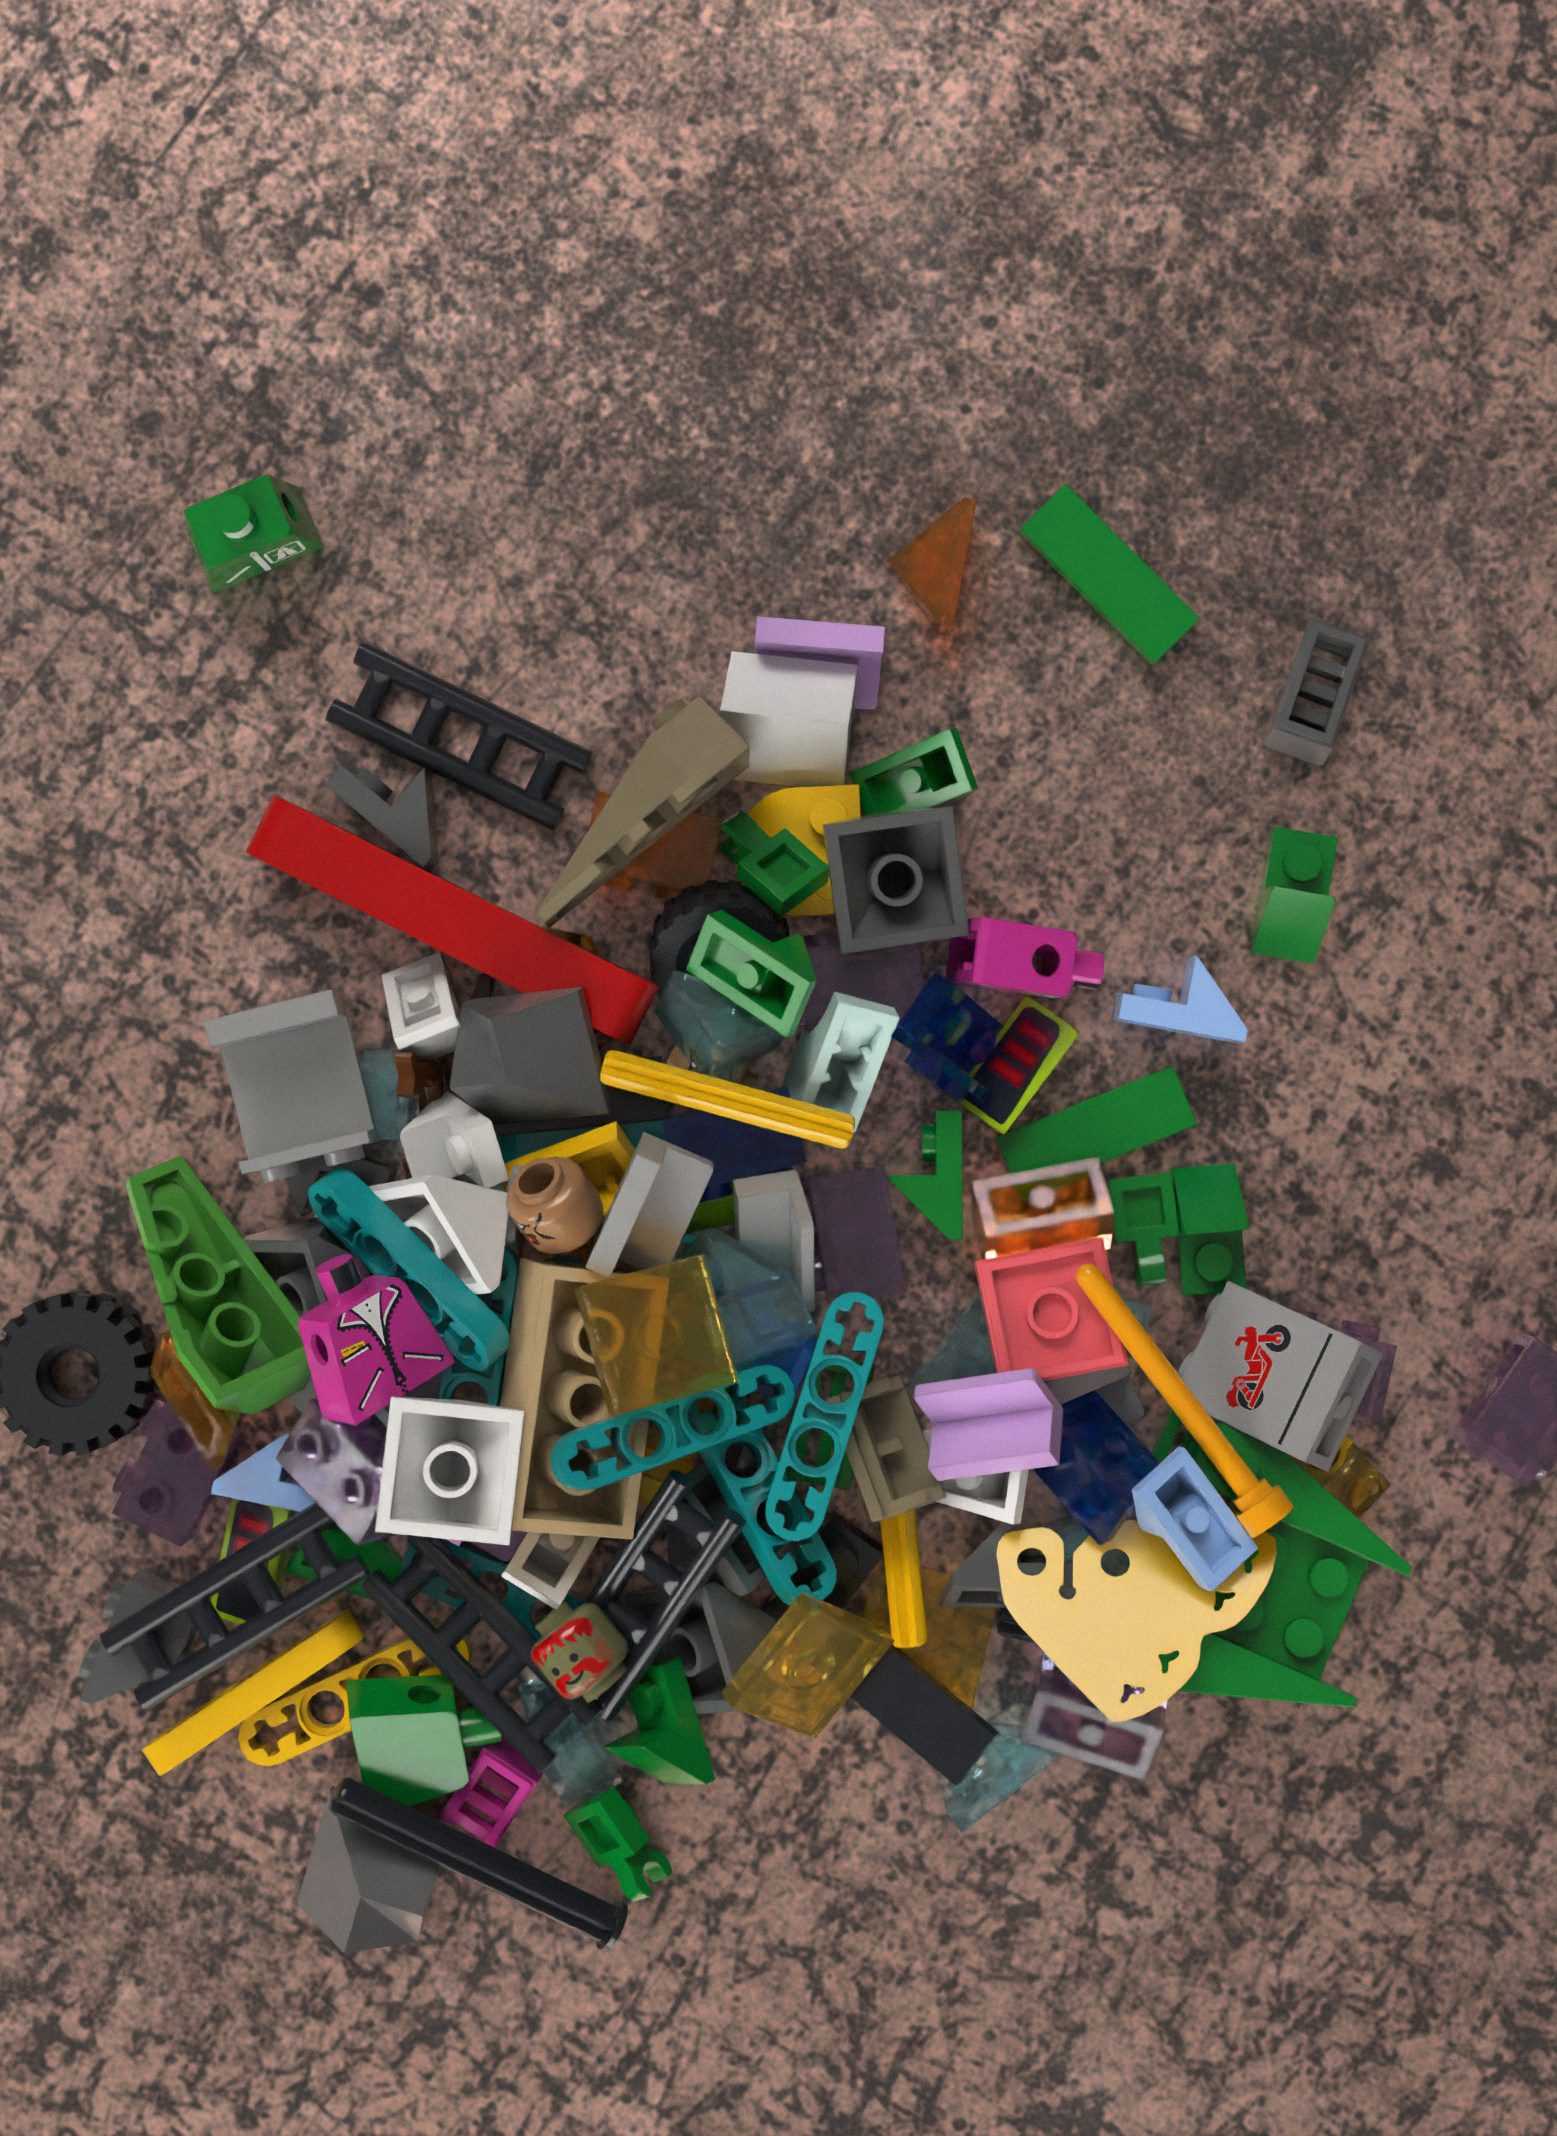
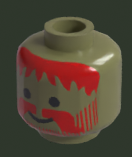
M563 1602L556 1610H552L535 1626L542 1637L533 1646L531 1658L555 1690L565 1699L572 1700L582 1696L589 1703L613 1685L628 1670L622 1662L628 1653V1643L596 1604H582L575 1610H572L566 1602Z

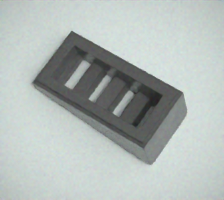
M1310 617L1264 740L1266 747L1314 765H1323L1337 739L1370 638ZM1317 647L1348 658L1346 666L1311 655L1313 648ZM1305 671L1337 682L1339 685L1337 689L1304 678ZM1299 696L1329 707V712L1326 714L1295 703L1296 697Z

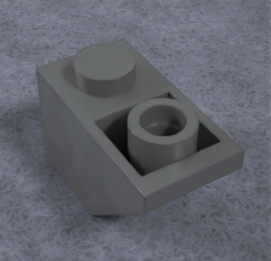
M143 1569L128 1578L126 1584L117 1581L107 1599L102 1614L103 1618L111 1620L108 1629L181 1584ZM186 1612L154 1631L173 1665L188 1657L198 1633ZM95 1640L92 1642L79 1670L78 1676L87 1680L79 1700L94 1704L150 1679L131 1646L112 1656L107 1652L102 1643Z

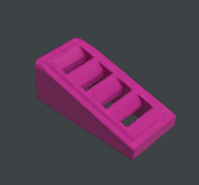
M502 1735V1741L484 1746L468 1771V1784L464 1788L455 1791L438 1819L447 1822L454 1821L492 1847L497 1846L544 1773L543 1771L541 1774H538ZM478 1779H481L510 1798L509 1803L476 1783ZM467 1801L494 1819L496 1823L492 1825L463 1806V1802Z

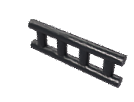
M365 641L361 643L355 654L353 664L369 671L370 674L354 706L338 698L334 699L325 720L422 768H426L428 771L550 830H556L565 808L548 800L564 766L583 774L593 751ZM393 683L427 699L411 734L377 718ZM450 711L484 727L468 761L434 745ZM507 738L541 754L525 789L491 773Z
M671 1470L636 1522L633 1539H625L583 1603H592L600 1607L617 1630L634 1642L622 1661L628 1670L597 1698V1701L604 1708L598 1716L608 1721L616 1718L746 1525L744 1517L733 1509H724L714 1523L683 1501L693 1483L686 1474L678 1470ZM668 1522L700 1545L682 1572L650 1550ZM635 1572L667 1594L650 1621L618 1599Z
M326 1499L318 1500L100 1634L103 1646L112 1656L131 1646L150 1677L149 1681L134 1689L136 1700L143 1710L147 1712L370 1576V1571L365 1561L358 1553L339 1563L320 1532L322 1528L336 1520V1515ZM298 1544L317 1578L284 1597L264 1564ZM242 1578L262 1611L229 1631L209 1598ZM186 1612L206 1646L173 1665L154 1631Z
M410 1535L407 1538V1542L420 1555L393 1582L380 1569H377L360 1587L535 1771L541 1774L558 1756L544 1741L572 1713L587 1727L604 1708L596 1699L587 1703L582 1696L572 1700L560 1696L531 1658L532 1648L538 1639L441 1538ZM438 1573L464 1602L436 1629L412 1604L411 1600ZM481 1620L509 1647L482 1675L455 1648ZM526 1666L554 1694L527 1722L500 1696V1693Z

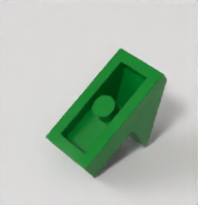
M957 727L943 731L850 772L854 785H859L860 803L865 815L942 807L963 801L979 789Z
M1281 827L1271 829L1250 953L1314 964L1336 897L1330 896L1328 893L1338 837Z
M724 910L707 914L686 968L687 971L786 1038L795 1034L817 981L803 937L800 934H795L772 943Z
M933 1110V1123H921L922 1162H933V1173L883 1175L948 1239L963 1240L962 1110Z
M1235 1163L1170 1168L1180 1236H1175L1180 1294L1189 1296L1222 1293L1227 1281L1247 1289L1242 1230H1249V1223Z
M656 1657L628 1698L639 1728L606 1744L604 1748L665 1784L707 1785L716 1779L681 1657Z

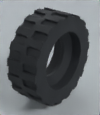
M717 879L704 881V884L694 887L692 884L682 889L680 895L676 898L671 897L664 904L662 914H657L653 923V935H651L650 974L651 980H655L656 985L659 986L658 996L661 1000L665 999L667 1001L669 1009L676 1015L682 1014L689 1018V1022L697 1025L704 1023L713 1025L714 1028H725V1025L736 1024L741 1026L748 1024L749 1020L755 1016L686 970L690 960V946L700 934L707 914L724 910L772 943L790 937L786 917H780L748 887L741 885L740 881L717 882Z

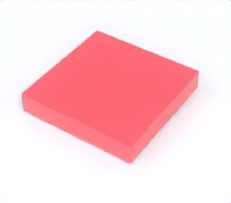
M1103 1237L974 1262L996 1373L1032 1368L1038 1372L1043 1381H1049L1129 1365L1124 1344L1076 1281V1272L1079 1267L1089 1263L1096 1265L1113 1286Z

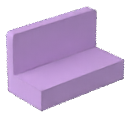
M757 616L755 654L858 665L853 710L874 711L877 708L885 627Z
M1028 1368L915 1386L914 1400L932 1422L928 1469L937 1481L1059 1465L1063 1408L1035 1369Z

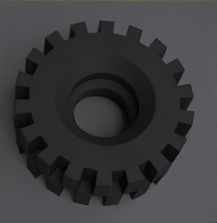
M78 1290L64 1294L61 1293L34 1302L23 1308V1314L19 1317L10 1319L2 1329L7 1334L3 1340H0V1408L5 1407L10 1418L3 1422L10 1432L22 1430L27 1435L23 1443L34 1449L42 1445L50 1447L48 1454L63 1456L69 1452H76V1456L91 1453L102 1447L104 1448L130 1434L140 1425L138 1423L139 1420L149 1414L154 1406L155 1401L151 1400L153 1392L161 1388L163 1376L156 1375V1364L162 1362L160 1348L153 1350L148 1339L155 1334L148 1323L140 1325L134 1318L139 1313L129 1304L124 1306L116 1304L114 1302L115 1296L106 1293L94 1295L90 1294V1290ZM67 1348L85 1350L97 1363L99 1371L97 1384L84 1397H68L59 1392L52 1382L51 1366L53 1360L61 1351Z

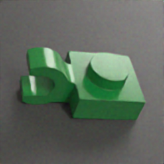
M741 810L721 823V829L729 837L719 844V849L730 861L738 865L737 878L780 917L828 883V865L786 828L770 838L747 813Z
M1172 1172L1106 1180L1113 1243L1133 1241V1263L1137 1286L1167 1283L1161 1238L1180 1236Z
M615 1786L578 1801L563 1815L597 1867L601 1868L610 1864L619 1879L623 1893L631 1901L635 1902L644 1899L653 1893L650 1886L644 1880L643 1869L653 1882L667 1878L673 1873L668 1859L660 1851L643 1848L650 1841V1838L638 1822L634 1809L621 1797Z

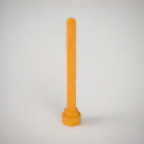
M1089 1263L1079 1267L1076 1272V1281L1237 1495L1233 1500L1240 1510L1236 1517L1249 1535L1254 1538L1283 1519L1295 1506L1280 1486L1275 1485L1271 1487L1265 1478L1261 1480L1256 1478L1102 1271L1096 1265Z

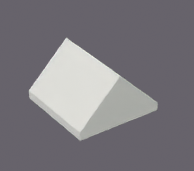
M732 651L720 707V716L750 747L749 767L733 780L791 787L845 785L858 665Z
M434 1174L368 1186L475 1295L491 1293L500 1286L509 1214L506 1205L508 1193Z
M392 1396L390 1399L375 1532L510 1545L525 1411L465 1400Z

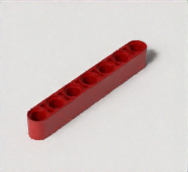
M276 795L272 796L246 849V853L523 993L583 987L593 1028L626 1044H632L659 989L658 985Z

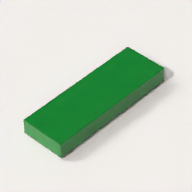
M1066 484L1018 532L1151 666L1200 619Z
M1168 1066L1007 1131L1004 1135H997L995 1140L1018 1196H1021L1197 1124L1173 1066Z

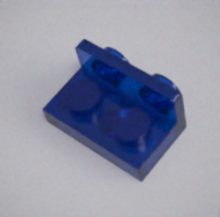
M934 972L891 1037L910 1051L904 1063L929 1079L930 1083L962 1104L968 1094L986 1106L994 1095L974 1080L970 1074L977 1065L983 1063L990 1056L996 1044V1037L1004 1026L954 983Z
M788 1086L766 1091L790 1098ZM693 1110L661 1119L667 1142L704 1157L714 1164L713 1173L699 1203L733 1194L730 1182L735 1179L793 1170V1165L807 1162L800 1137L701 1110Z
M1093 1390L1060 1404L1063 1408L1059 1465L1033 1468V1470L1096 1543L1103 1545L1113 1539L1126 1519L1136 1515L1132 1489L1157 1467L1160 1462L1097 1391Z

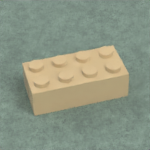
M520 1258L509 1335L511 1344L507 1351L500 1402L501 1407L525 1411L511 1531L633 1539L642 1472L597 1489L575 1490L565 1487L556 1479L551 1470L550 1457L553 1446L566 1433L652 1402L668 1279L643 1271L614 1268L610 1278L585 1268L586 1265ZM644 1418L634 1422L628 1433L629 1446L634 1453L641 1457H644L649 1425V1420ZM611 1429L605 1431V1434L611 1441ZM580 1442L576 1444L578 1455L569 1459V1466L572 1471H584L588 1478L591 1476L589 1465L592 1462L605 1457H615L616 1454L612 1444L599 1449H583ZM616 1456L617 1468H620L622 1466V1462Z

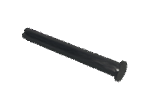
M343 1778L332 1793L329 1811L333 1815L596 1940L597 1948L603 1952L609 1951L614 1946L624 1928L628 1915V1905L620 1900L614 1904L606 1902L352 1778Z

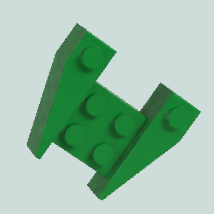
M1214 1421L1258 1480L1265 1478L1271 1487L1279 1485L1295 1507L1283 1519L1265 1531L1276 1538L1277 1553L1274 1569L1263 1593L1249 1613L1236 1626L1225 1631L1213 1632L1203 1636L1198 1667L1178 1692L1354 1708L1358 1698L1344 1689L1320 1679L1369 1560L1408 1577L1412 1567L1285 1452L1231 1426ZM1197 1443L1192 1458L1216 1491L1234 1500L1237 1495ZM1258 1550L1243 1562L1247 1574L1252 1571L1251 1560L1258 1555ZM1216 1591L1214 1610L1219 1611L1223 1606V1601L1233 1598L1235 1593ZM1178 1651L1158 1655L1162 1664V1673H1167L1168 1663L1179 1656Z

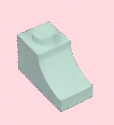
M834 992L818 1025L812 1031L803 1029L782 1084L786 1096L851 1114L855 1118L854 1132H856L900 1018L895 1008Z

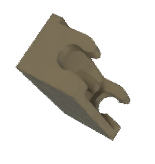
M899 1375L893 1378L888 1376L866 1384L846 1447V1453L871 1521L883 1522L946 1498L942 1482L937 1481L928 1469L930 1450L902 1376ZM854 1389L827 1398V1401L831 1404L845 1402L850 1398Z

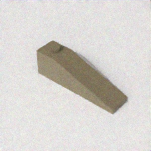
M700 696L688 706L682 699L674 702L651 723L657 731L648 737L536 913L548 928L562 919L749 767V745Z

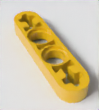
M349 1608L342 1611L163 1731L141 1750L159 1776L163 1775L360 1642L366 1636L365 1632Z
M443 1622L433 1625L437 1629ZM466 1635L456 1646L459 1650L458 1652L470 1663L473 1648L469 1636ZM407 1636L281 1695L244 1720L238 1736L242 1753L254 1764L269 1767L287 1761L351 1731L346 1681L367 1679L369 1670L375 1665L382 1663L390 1664L397 1668L401 1677L415 1676L412 1663L402 1652L410 1649L413 1662L426 1657V1655ZM432 1663L423 1667L419 1676L442 1675L443 1673ZM324 1690L332 1691L340 1696L345 1707L344 1717L340 1721L333 1724H324L314 1718L310 1709V1701L317 1692ZM295 1704L300 1725L286 1731L278 1740V1749H274L269 1741L259 1744L255 1739V1735L262 1727L261 1720L265 1719L270 1727L283 1724L294 1715V1712L288 1705ZM300 1726L309 1735L308 1737H301Z

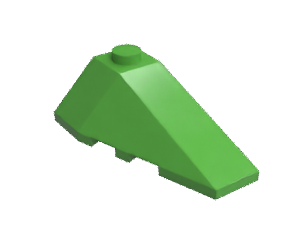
M182 1156L176 1157L128 1177L125 1184L177 1356L214 1408L253 1415L304 1390L311 1372L298 1327L299 1314Z

